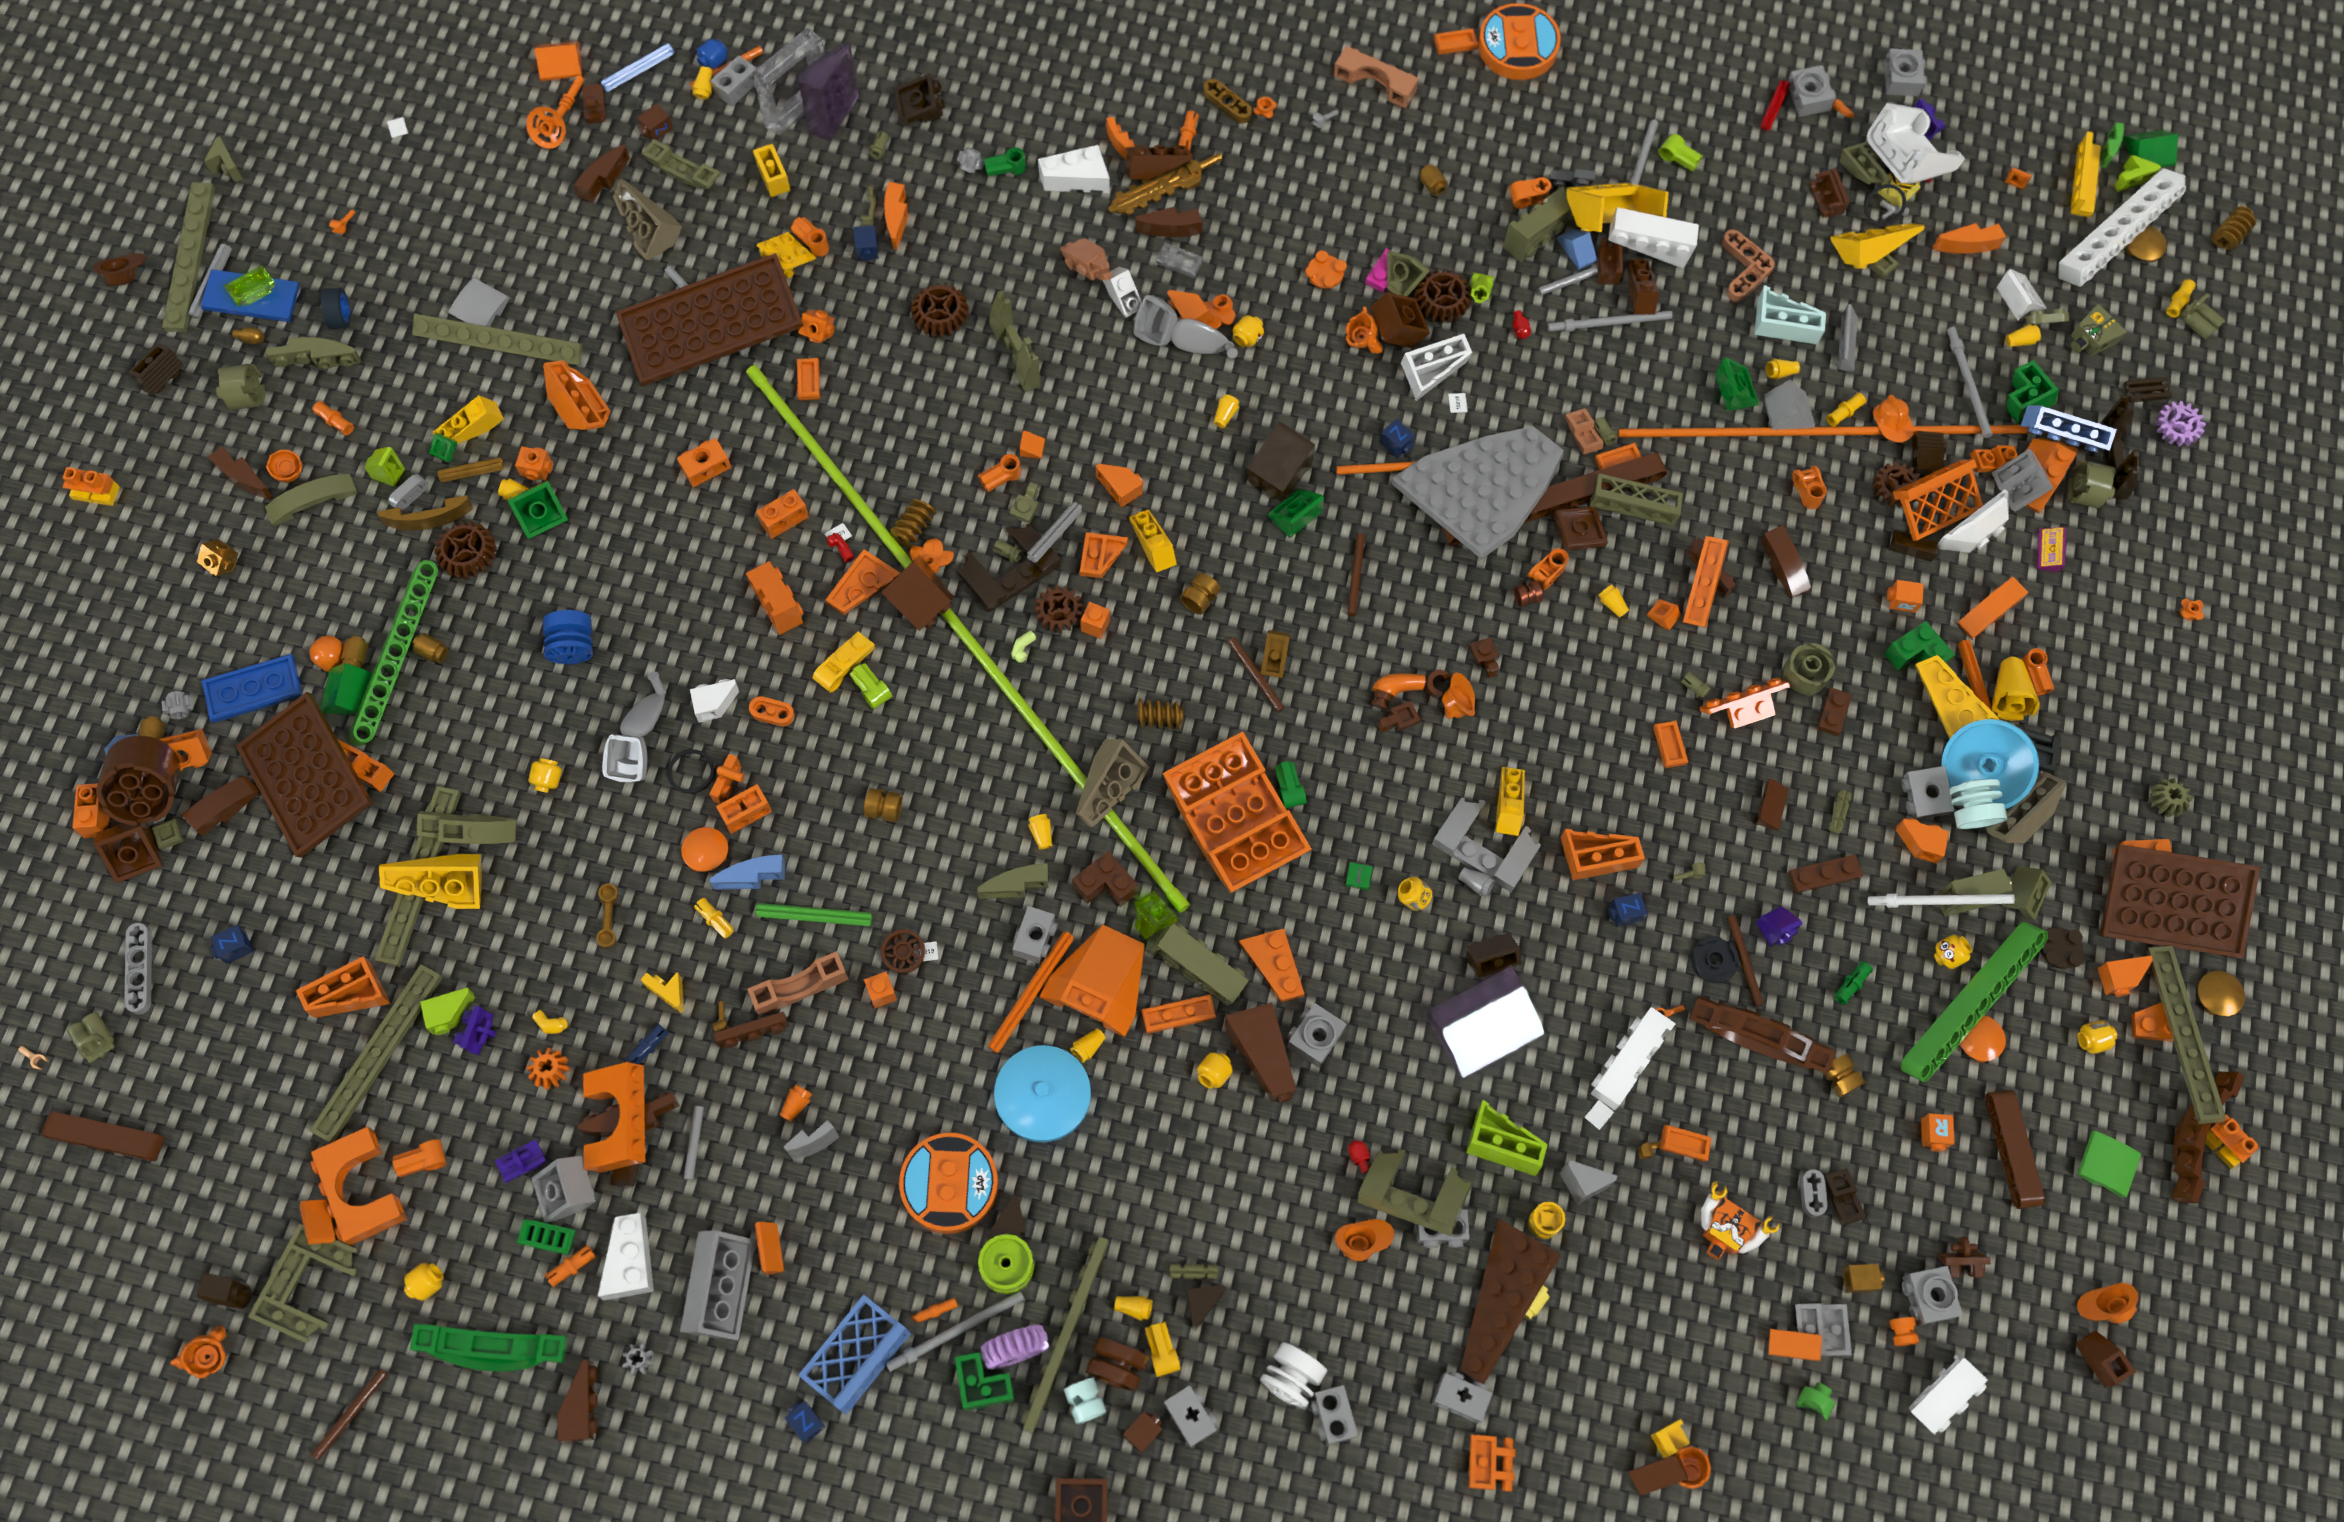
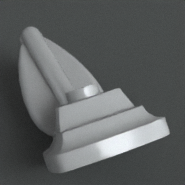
M1146 295L1143 299L1134 325V334L1139 339L1152 345H1167L1172 340L1177 348L1192 353L1214 354L1226 350L1229 358H1235L1238 355L1233 342L1228 341L1223 334L1213 327L1194 319L1186 318L1179 320L1174 310L1166 302L1154 295Z
M651 672L648 675L655 693L643 698L628 712L620 726L621 734L610 735L607 739L603 753L602 772L609 779L619 782L643 781L646 778L647 748L642 736L648 734L656 724L666 695V689L660 681L658 672Z

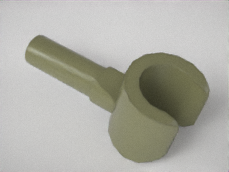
M1705 863L1692 864V871L1674 875V881L1691 877L1695 879L1703 878L1706 872Z

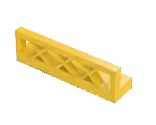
M2092 132L2085 134L2077 148L2070 210L2071 214L2091 217L2094 213L2101 145L2092 144Z

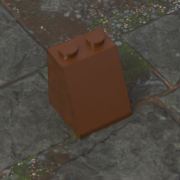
M920 555L881 592L919 631L923 627L929 629L937 621L934 617L939 612L944 614L952 606L950 601L954 598Z

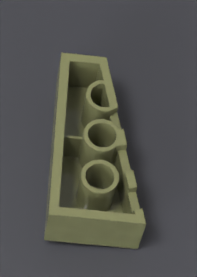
M1563 187L1548 196L1542 206L1539 203L1535 205L1529 215L1525 212L1520 216L1518 222L1512 221L1509 223L1503 248L1520 263L1526 258H1531L1536 253L1538 247L1541 245L1545 246L1553 234L1560 233L1568 221H1574L1566 198V190Z
M1173 923L1165 928L1150 947L1148 953L1152 956L1159 954L1165 960L1164 964L1170 968L1174 967L1183 970L1182 974L1189 981L1194 983L1201 982V988L1225 1005L1228 1006L1234 1003L1249 981L1244 977L1245 973L1239 968H1232L1225 963L1226 959L1219 953H1212L1208 950L1207 944L1202 940L1192 938L1184 926Z

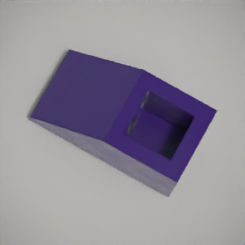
M1782 906L1762 915L1756 922L1770 947L1777 943L1779 946H1782L1791 941V937L1798 934L1797 929L1803 924L1798 917Z

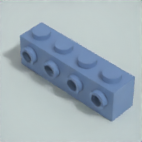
M2035 405L2027 406L2021 426L2029 428V433L2036 435L2046 433L2048 434V439L2060 441L2062 438L2066 440L2065 444L2076 447L2082 444L2085 445V450L2097 452L2098 449L2110 450L2117 430Z

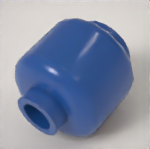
M708 39L697 49V62L699 65L712 70L718 68L727 60L725 45L720 40Z

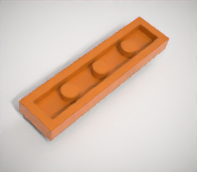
M1709 536L1705 537L1683 619L1684 623L1706 628L1728 548V540Z

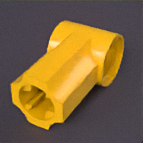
M1166 1322L1145 1328L1148 1344L1152 1352L1151 1360L1156 1377L1180 1371V1363L1176 1350L1172 1347Z

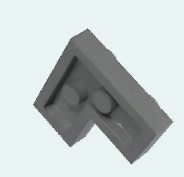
M1575 169L1573 173L1552 170L1549 174V181L1555 187H1565V185L1574 187L1591 186L1595 180L1596 171Z

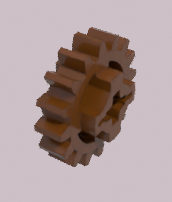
M1895 462L1893 466L1887 463L1884 468L1881 467L1873 480L1876 482L1873 489H1878L1876 497L1882 496V503L1889 501V507H1892L1895 503L1898 508H1901V500H1895L1893 491L1919 478V473H1913L1914 467L1907 469L1906 463L1899 466L1898 462Z
M1056 585L1055 590L1047 587V594L1040 592L1041 599H1036L1035 601L1037 606L1035 607V614H1037L1038 622L1043 621V628L1050 626V632L1058 628L1059 633H1062L1063 628L1066 627L1070 631L1071 624L1078 625L1077 619L1082 618L1083 604L1080 603V596L1075 597L1074 589L1068 592L1067 586H1064L1063 590H1061ZM1071 603H1072V605H1073V607H1074L1073 613L1071 612V609H1070V604H1071ZM1045 605L1048 609L1047 614L1044 612Z

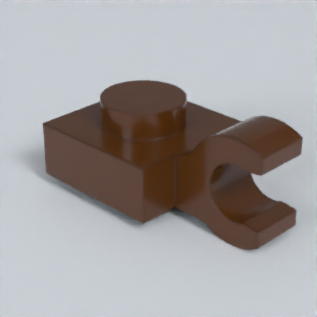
M1489 637L1470 643L1469 648L1476 665H1484L1489 678L1497 676L1499 667L1496 660H1498L1499 655L1492 638Z
M1409 701L1391 708L1389 712L1391 716L1380 719V724L1377 726L1381 733L1392 729L1394 726L1399 731L1419 724L1421 720L1412 702Z

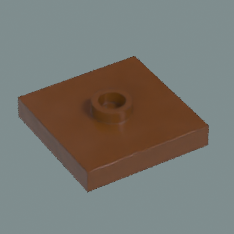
M1581 507L1554 511L1553 517L1565 551L1605 547L1608 540L1596 508Z

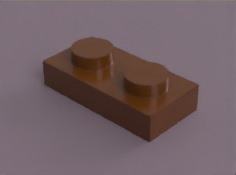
M1830 687L1817 730L1837 737L1841 734L1852 694Z

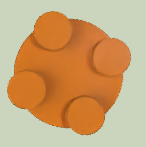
M1321 250L1310 261L1305 270V275L1312 284L1319 288H1333L1342 281L1347 264L1345 261L1338 260L1328 255L1326 251Z

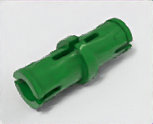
M1861 961L1852 974L1844 978L1843 985L1833 995L1834 999L1838 1003L1846 1005L1853 994L1861 990L1863 987L1862 983L1873 972V968L1868 963Z

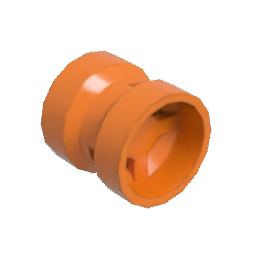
M1914 1317L1889 1320L1890 1327L1896 1334L1893 1337L1894 1346L1920 1343L1918 1335L1914 1333V1327L1916 1326Z

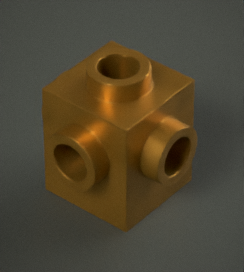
M219 539L202 543L197 563L211 574L220 576L234 571L238 552Z

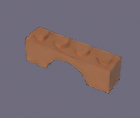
M1348 46L1342 51L1335 63L1334 77L1350 84L1360 79H1374L1380 82L1387 90L1388 101L1403 108H1407L1417 91L1419 78Z
M836 951L814 960L811 966L796 975L780 980L769 979L747 990L759 1017H762L849 979Z

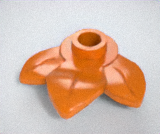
M1221 294L1216 296L1213 301L1204 302L1214 317L1206 323L1207 325L1218 329L1222 323L1225 325L1233 323L1235 319V312L1232 309L1233 302L1227 295Z
M937 538L926 541L923 547L913 545V548L910 549V557L914 561L920 555L936 574L941 566L952 562L954 552L943 551L942 542Z

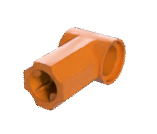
M798 217L794 220L791 231L810 248L811 253L818 257L826 255L829 251V245L825 232L822 229L816 228L805 217Z
M1014 454L1004 455L998 464L979 474L978 478L984 489L990 492L1007 481L1017 480L1021 476L1019 458ZM1008 466H1016L1011 470L1006 469Z
M2039 648L2031 649L2021 660L2024 661L2037 696L2052 692L2054 686L2046 666L2047 654Z
M439 1139L424 1142L417 1149L393 1156L392 1161L394 1170L400 1178L422 1170H436L446 1165L442 1143Z

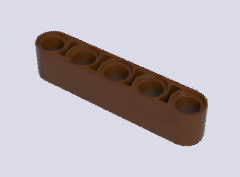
M2012 1089L1988 1092L1985 1096L1986 1107L2013 1204L2017 1209L2043 1206L2045 1201L2044 1193L2017 1096Z
M49 1111L40 1134L43 1137L155 1162L159 1157L165 1140L164 1136L53 1111Z

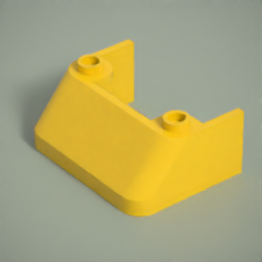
M1633 183L1569 187L1566 190L1568 204L1576 225L1581 227V231L1602 232V224L1611 223V218L1616 208L1665 218L1667 215L1669 192Z

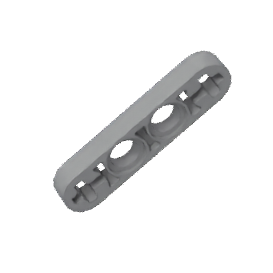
M134 923L126 931L124 1003L127 1010L136 1015L146 1013L151 1006L152 932L144 924ZM139 930H141L144 933L142 935H139L138 940L134 937V935H137L139 933ZM137 952H144L143 960L139 963H134L133 956ZM138 974H143L144 981L142 984L134 986L133 978ZM139 998L143 1002L139 1003L137 1008L133 1005V1003H136Z

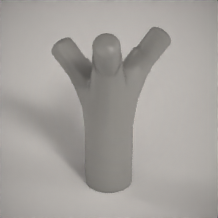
M1885 200L1880 202V206L1887 209V212L1882 215V219L1893 214L1897 215L1901 210L1900 206L1891 205ZM1905 208L1902 216H1908L1909 208Z

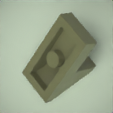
M220 136L215 138L204 161L209 171L213 174L223 169L226 176L231 175L235 182L242 180L243 178Z

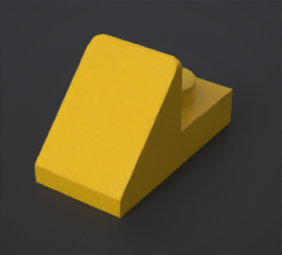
M678 972L675 973L667 984L656 974L652 977L646 973L641 978V982L646 988L679 1013L684 1011L682 977Z

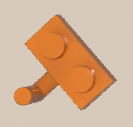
M728 754L724 765L716 769L718 777L710 792V796L715 803L721 804L724 799H728L732 791L731 784L733 780L741 783L744 779V774L740 773L741 764L737 756Z

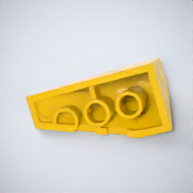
M1906 223L1886 226L1885 229H1867L1866 233L1855 234L1854 231L1831 236V242L1845 264L1854 265L1856 269L1866 268L1867 264L1877 262L1923 231L1924 225Z
M453 854L379 865L380 888L407 896L411 894L426 898L425 901H438L448 904L447 907L454 909H480L482 882L481 854Z

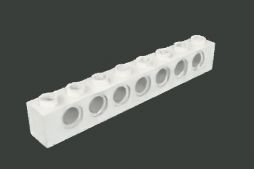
M2165 168L2160 170L2059 262V279L2079 287L2090 280L2098 270L2103 268L2114 256H2117L2121 249L2130 244L2140 232H2143L2152 221L2156 220L2165 209H2168L2178 197L2184 194L2186 190L2185 175Z

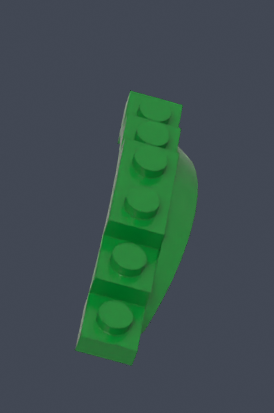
M414 1324L409 1350L427 1352L438 1359L465 1368L492 1372H509L531 1368L541 1362L564 1363L568 1337L546 1334L529 1335L484 1332Z

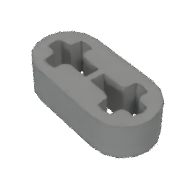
M419 474L412 475L390 495L388 499L389 504L394 508L400 507L401 510H404L426 490L428 482Z
M1812 1169L1801 1176L1800 1189L1804 1213L1809 1217L1815 1218L1825 1213L1827 1197L1823 1174L1818 1170ZM1811 1176H1813V1180L1818 1181V1183L1814 1185V1191L1812 1189V1184L1807 1182V1179H1809ZM1813 1196L1815 1204L1820 1205L1816 1212H1814L1813 1207H1809V1204L1813 1202Z

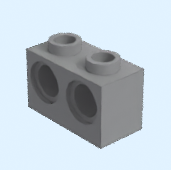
M739 55L713 77L711 85L714 94L732 107L760 80L757 68Z
M1467 1209L1461 1210L1456 1223L1461 1230L1459 1235L1452 1234V1236H1448L1437 1231L1435 1235H1428L1423 1226L1416 1224L1417 1244H1424V1248L1439 1247L1438 1244H1448V1247L1451 1248L1463 1247V1243H1467L1469 1240Z
M1344 1385L1314 1393V1400H1310L1314 1416L1318 1415L1321 1425L1317 1426L1320 1440H1325L1328 1446L1356 1438L1358 1434ZM1325 1397H1332L1335 1400L1336 1408L1334 1410H1327L1323 1406V1399ZM1332 1422H1338L1342 1425V1435L1335 1436L1331 1433L1330 1424Z

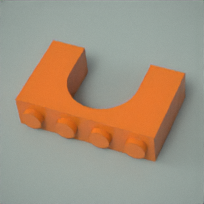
M625 1062L583 1073L584 1098L601 1101L615 1097L620 1108L619 1122L613 1134L606 1140L584 1145V1170L602 1173L644 1163V1066Z
M366 1127L311 1152L313 1157L311 1166L315 1174H319L321 1179L319 1188L323 1196H327L329 1202L327 1211L332 1219L335 1218L337 1224L335 1233L340 1241L353 1245L407 1220L400 1198L393 1193L363 1206H351L344 1198L343 1183L350 1170L369 1159L383 1154L375 1131Z

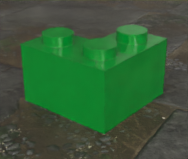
M2034 360L2014 370L2012 385L2016 391L2008 395L2006 410L2019 424L2023 421L2028 405L2046 408L2055 405L2059 389Z
M1927 621L1893 642L1884 653L1898 671L1914 660L1919 663L1938 655L1948 664L1955 656L1953 651Z
M980 1352L955 1357L964 1411L1015 1402L1009 1373L985 1377Z

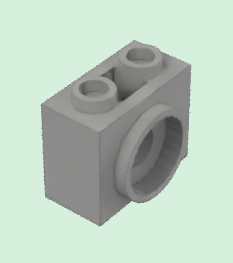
M1889 50L1884 60L1886 95L1919 96L1922 88H1925L1927 84V76L1924 75L1926 60L1923 59L1922 50Z
M1823 65L1796 70L1790 73L1788 80L1790 83L1789 91L1799 117L1831 110L1833 102L1836 100V94L1834 89L1830 87L1829 74L1825 73Z
M1945 766L1911 771L1904 775V779L1901 780L1904 793L1907 792L1909 801L1906 802L1908 814H1912L1913 819L1948 815L1955 811L1954 805L1951 802L1952 796H1950L1949 792L1950 787ZM1933 788L1936 791V798L1929 797L1926 789Z
M1314 1003L1311 1009L1306 1007L1299 1019L1302 1022L1299 1027L1294 1026L1289 1032L1287 1047L1319 1068L1344 1032L1347 1024ZM1320 1032L1324 1035L1325 1040L1316 1041L1313 1038V1034Z
M1948 1266L1911 1273L1902 1277V1289L1909 1298L1911 1304L1909 1308L1910 1315L1915 1318L1917 1326L1963 1316L1958 1300L1957 1288L1952 1281ZM1931 1290L1936 1291L1939 1295L1938 1302L1932 1299Z

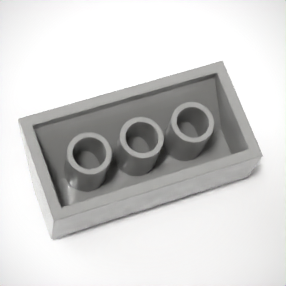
M716 1230L698 1231L680 1332L702 1337L739 1340L756 1240Z

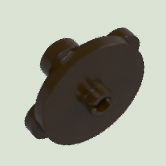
M2048 928L2046 930L2048 938L2041 952L2048 964L2059 969L2079 967L2083 964V946L2081 943L2083 936L2080 931H2069L2062 928Z

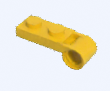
M857 632L815 670L812 679L830 693L834 692L842 683L843 677L875 649V644L860 632Z

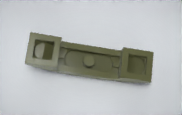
M655 139L642 153V156L658 169L693 187L709 189L721 175L720 171L704 163L699 166L673 153L669 146Z
M350 473L332 475L292 488L272 500L265 508L274 527L294 519L293 513L331 498L339 501L358 492Z

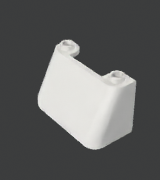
M1886 103L1869 129L1867 141L1901 183L1914 184L1956 171L1965 160L1960 152L1950 150L1947 153H1940L1924 136L1929 128L1930 118L1923 109Z

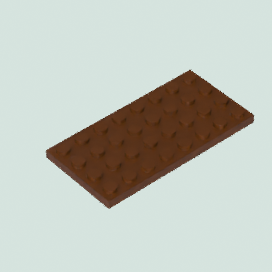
M776 253L616 311L642 387L804 326Z

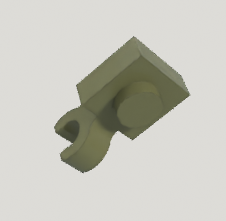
M1030 482L1025 496L1018 494L1009 512L1011 517L1028 524L1031 523L1039 507V503L1034 501L1039 493V489H1037L1038 484Z

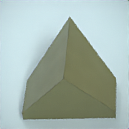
M1387 250V289L1394 294L1408 296L1430 269L1413 256Z

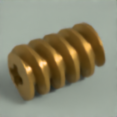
M2246 206L2236 207L2211 236L2212 242L2217 247L2234 250L2256 226L2253 212Z
M912 499L910 506H907L905 513H902L900 520H897L895 526L892 527V536L903 547L912 549L913 546L909 541L915 543L918 541L914 534L922 535L919 527L926 529L927 524L924 521L931 522L932 518L928 514L935 516L936 510L924 501Z
M1139 699L1137 721L1140 722L1141 727H1144L1148 721L1150 728H1153L1155 723L1158 722L1160 729L1163 728L1165 722L1168 729H1172L1173 724L1176 723L1177 730H1180L1183 724L1184 703L1180 708L1178 701H1175L1173 707H1170L1169 701L1166 700L1162 707L1160 700H1157L1155 705L1152 706L1151 699H1148L1145 705H1143L1142 699Z

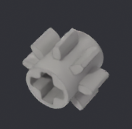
M969 147L966 148V151H960L957 161L961 164L960 168L970 173H974L978 169L981 170L984 162L980 157L981 152Z
M181 691L171 692L165 697L166 701H161L163 712H166L167 716L170 715L171 719L186 718L189 710L194 709L192 699H189V696Z
M643 1343L639 1349L631 1344V1350L628 1354H622L626 1357L627 1361L622 1366L624 1368L632 1367L630 1374L633 1376L636 1375L637 1370L646 1375V1368L649 1365L654 1366V1363L650 1361V1357L654 1352H645L646 1345ZM641 1356L643 1358L642 1363L633 1361L634 1357Z

